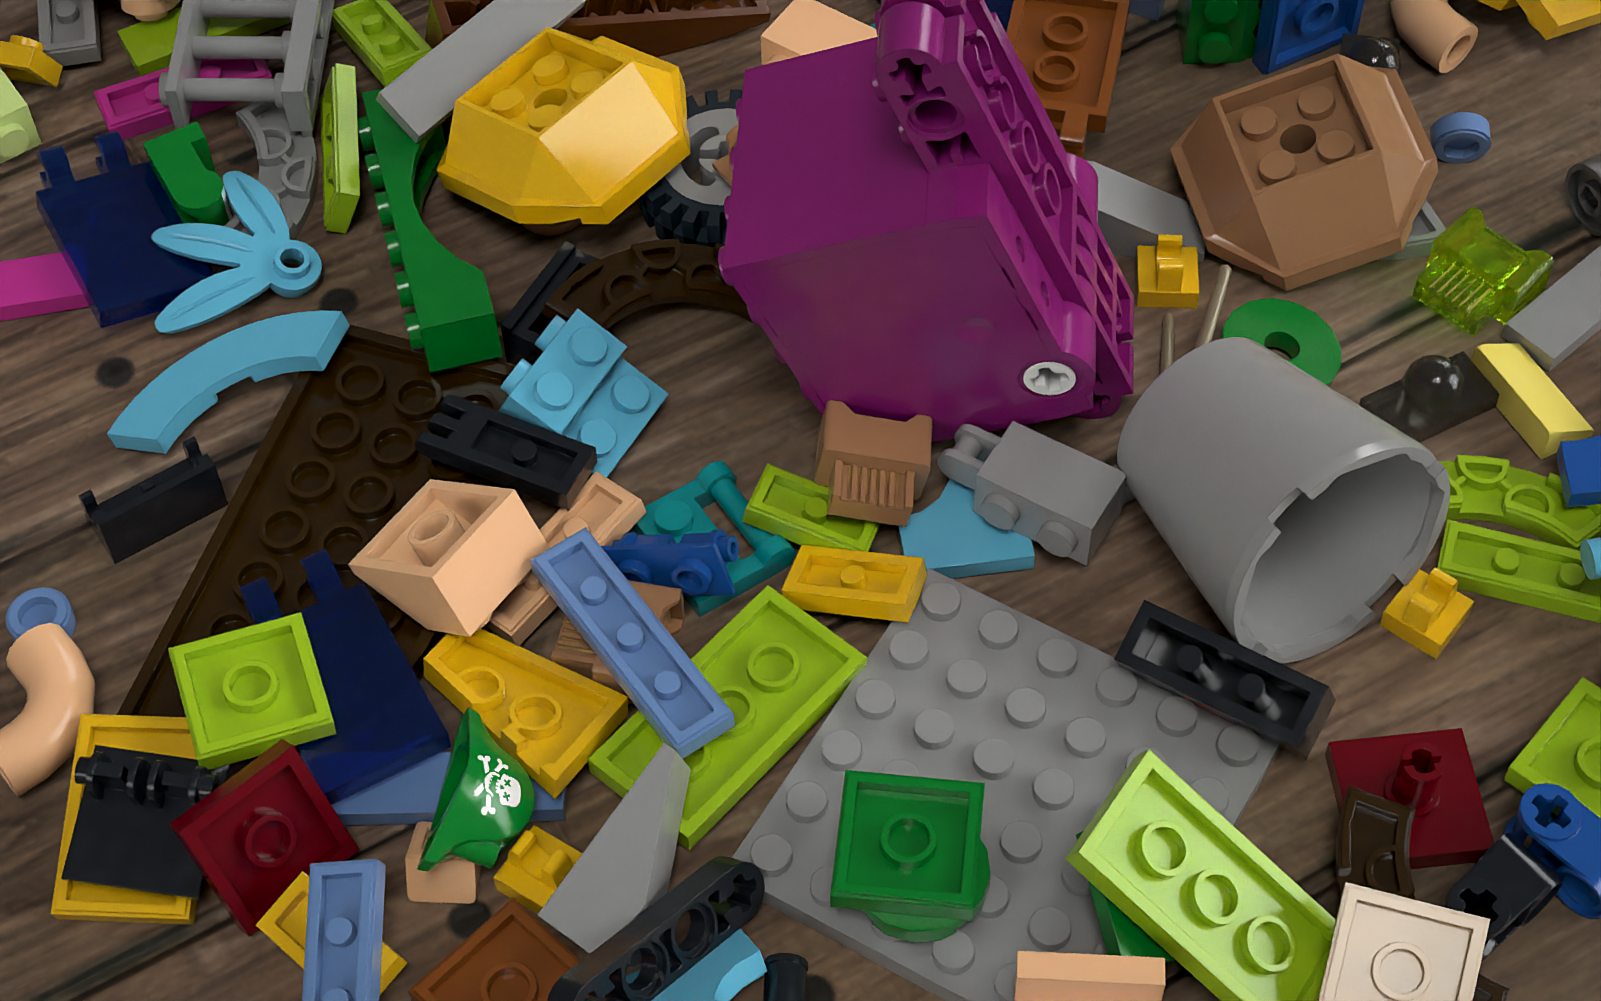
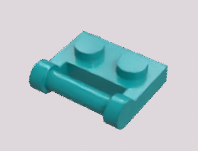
M722 460L708 464L699 472L696 479L645 506L647 513L632 527V530L637 535L672 534L675 542L680 543L684 533H711L712 530H718L703 510L704 507L716 501L755 550L752 555L743 560L738 555L736 561L728 562L726 565L736 590L734 595L683 596L698 617L707 614L780 573L792 563L796 554L792 545L781 535H774L742 522L749 501L735 485L737 481L736 475L726 462Z

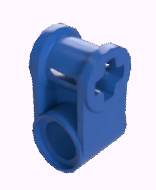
M1549 783L1534 785L1524 793L1518 804V813L1510 818L1503 830V835L1509 832L1523 845L1528 835L1534 838L1528 849L1564 880L1563 886L1557 892L1559 899L1578 915L1588 919L1601 918V818L1579 802L1570 791L1559 785ZM1557 805L1561 808V811L1556 819H1553L1550 815Z

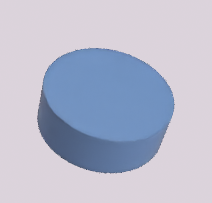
M1458 112L1443 116L1435 121L1430 128V139L1436 157L1448 163H1467L1482 157L1491 147L1490 125L1487 119L1476 113Z
M41 587L22 593L11 603L6 613V626L14 642L27 630L41 624H58L66 631L70 638L76 629V617L69 600L63 593L52 588Z

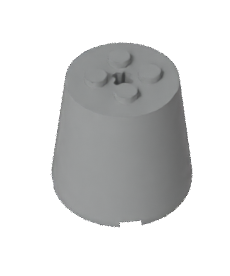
M1244 337L1223 338L1204 344L1185 354L1164 370L1145 390L1132 409L1121 432L1117 449L1118 469L1126 475V486L1233 640L1279 663L1299 661L1324 652L1346 640L1378 615L1370 606L1397 579L1405 586L1413 579L1433 549L1445 522L1449 507V475L1446 468L1436 460L1429 449L1260 343Z

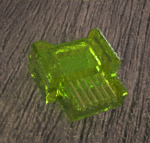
M1471 206L1433 241L1427 267L1417 276L1412 296L1472 336H1475L1493 318L1505 325L1535 300L1546 288L1554 259L1543 250H1523L1486 226L1483 212Z

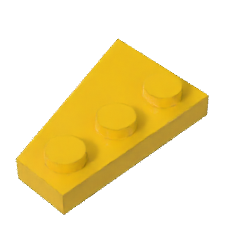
M482 628L475 631L470 637L447 633L423 658L424 677L463 714L468 707L476 711L480 715L489 735L497 745L515 758L528 775L554 799L558 797L588 762V758L628 716V696Z

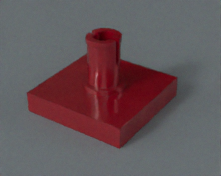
M1462 728L1331 741L1328 743L1325 757L1339 814L1341 813L1348 785L1416 810L1409 840L1410 870L1477 863L1483 854L1494 844Z
M284 739L278 741L169 824L236 926L249 937L259 929L256 926L258 921L303 871L310 876V863L346 861L359 851L358 846L294 745Z

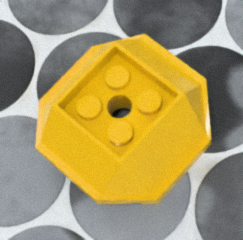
M546 27L455 100L449 141L436 170L444 188L518 224H555L580 218L582 224H609L691 154L689 132L687 129L685 83L679 66L604 36L589 41Z

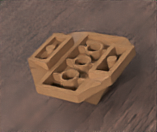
M1340 54L1332 55L1212 98L1201 114L1170 148L1173 164L1207 251L1237 267L1263 275V280L1285 291L1403 251L1413 229L1412 223L1424 204L1438 173L1437 157L1397 70L1366 66Z

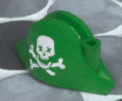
M469 707L459 723L436 812L417 870L431 871L443 861L455 857L491 869L498 853L509 847L516 839L520 831L529 822L534 810V789L528 773L515 758L497 745L489 735L480 715Z

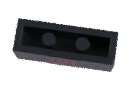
M1146 600L1143 601L1114 658L1120 667L1131 671L1134 675L1175 695H1179L1228 722L1242 725L1254 731L1255 734L1278 744L1281 749L1304 760H1307L1336 701L1328 685Z

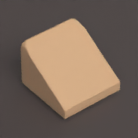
M426 821L417 822L405 857L407 896L409 900L429 903L470 904L475 902L479 889L481 865L455 857L443 861L431 871L417 870L432 823Z

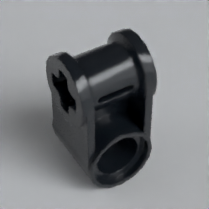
M1508 832L1498 839L1483 854L1474 867L1453 885L1446 896L1445 908L1490 919L1481 960L1483 961L1520 926L1523 927L1534 919L1563 886L1564 880Z

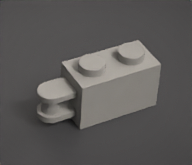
M1012 421L1001 438L971 424L961 425L954 435L955 446L952 449L943 450L937 459V464L947 477L975 490L973 512L983 516L994 527L1003 530L1010 529L1040 543L1045 550L1053 555L1069 557L1087 566L1122 511L1126 489L1125 473L1015 421Z

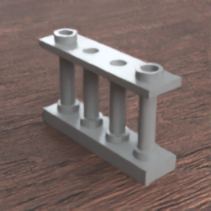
M183 0L168 72H162L159 78L160 102L163 107H169L175 128L178 129L189 124L193 101L275 102L278 108L285 109L290 131H313L335 0ZM210 18H290L292 23L291 31H283L282 36H207ZM202 59H283L285 65L284 73H276L275 78H198Z

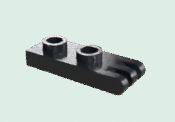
M451 394L446 395L439 405L442 414L435 413L428 422L427 428L431 433L422 432L415 442V448L428 458L567 510L570 509L598 462L596 447Z

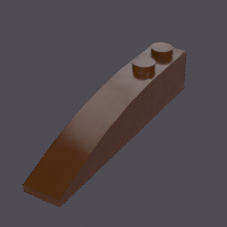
M430 0L425 42L434 49L493 0ZM586 0L583 7L556 30L589 41L604 36L657 58L713 42L769 22L771 12L766 0Z

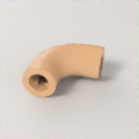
M1391 0L1390 10L1400 37L1422 60L1440 73H1447L1453 70L1472 49L1478 36V28L1457 13L1449 5V0Z
M41 624L27 630L16 639L10 647L6 658L8 668L27 693V702L22 712L9 724L0 729V775L17 797L47 779L75 753L80 714H94L95 681L82 651L58 624Z

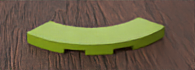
M1457 455L1454 461H1438L1446 468L1450 481V500L1445 521L1447 519L1481 520L1499 523L1530 533L1547 543L1580 550L1583 540L1601 537V503L1566 507L1559 475L1550 472L1549 476L1545 477L1531 471L1509 466L1510 461L1507 459L1487 456Z

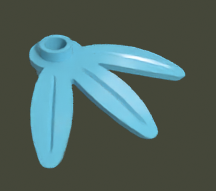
M229 171L223 175L224 188L229 203L239 220L252 236L229 227L205 223L171 225L159 228L152 234V241L156 245L174 254L203 262L237 267L205 278L177 296L157 316L155 327L159 332L173 334L208 323L248 303L265 292L269 287L276 294L283 297H300L306 294L319 281L322 263L318 253L304 242L290 240L289 228L278 202L258 180L241 171ZM295 263L300 266L297 268H288L283 264Z

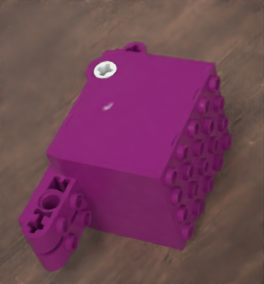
M881 0V9L875 13V27L878 37L745 69L742 98L736 101V117L739 125L736 146H733L730 151L733 177L731 195L727 196L724 202L727 229L725 246H722L718 253L719 268L726 284L729 286L733 285L746 303L752 322L755 325H761L772 341L778 360L781 363H787L798 379L803 396L807 400H812L822 415L827 401L835 400L844 402L855 414L902 422H906L918 414L930 416L932 418V443L953 439L955 433L963 424H971L990 432L1006 429L1012 421L1021 425H1027L1070 415L1085 419L1104 418L1119 409L1121 396L1133 394L1134 349L1130 342L1122 343V341L1134 339V295L1098 226L1099 180L1097 173L1084 159L1066 153L996 12L990 13L984 0Z

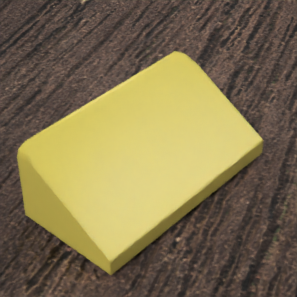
M1519 343L1482 344L1474 348L1467 373L1541 460L1557 453L1560 442L1582 440L1593 435L1594 429Z

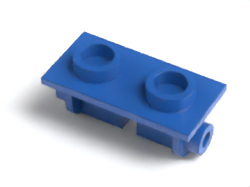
M722 529L712 530L711 533H684L680 543L675 542L672 534L637 535L636 533H625L621 539L614 540L611 546H601L627 580L680 588L683 590V596L734 595L736 591L726 565L728 562L737 560L739 545L735 536H727Z

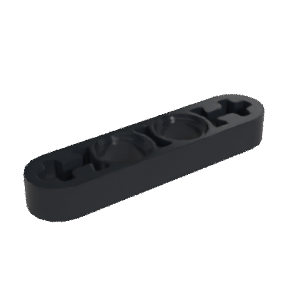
M717 856L709 860L563 974L553 985L547 1001H651L744 926L758 912L765 890L764 878L760 869L751 862L727 856ZM688 910L691 920L690 929L684 941L677 945L675 941L676 924L679 917ZM639 949L642 955L641 970L637 978L632 983L627 984L625 977L626 964L630 956Z

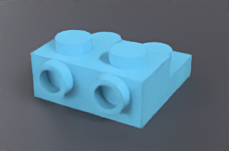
M577 308L567 322L556 315L534 344L543 351L534 365H531L522 358L500 387L509 396L498 411L596 447L598 462L588 479L596 471L607 478L669 393L624 360L620 355L627 346Z

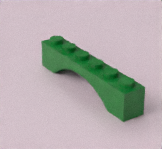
M384 88L362 92L367 116L357 118L358 131L363 152L375 150V153L365 155L372 189L384 187L385 190L374 193L382 228L394 226L393 231L384 232L391 267L404 266V271L394 273L401 308L414 306L415 312L404 314L412 350L424 348L430 372L503 356L495 313L483 271L459 259L441 245L421 220L424 198L437 174V167L446 148L442 124H439L419 142L415 143L377 102L376 98Z

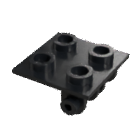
M95 745L92 756H81L75 767L76 784L85 785L61 879L199 900L204 876L169 824L227 781L231 767L230 764L208 770L204 766H199L197 759Z

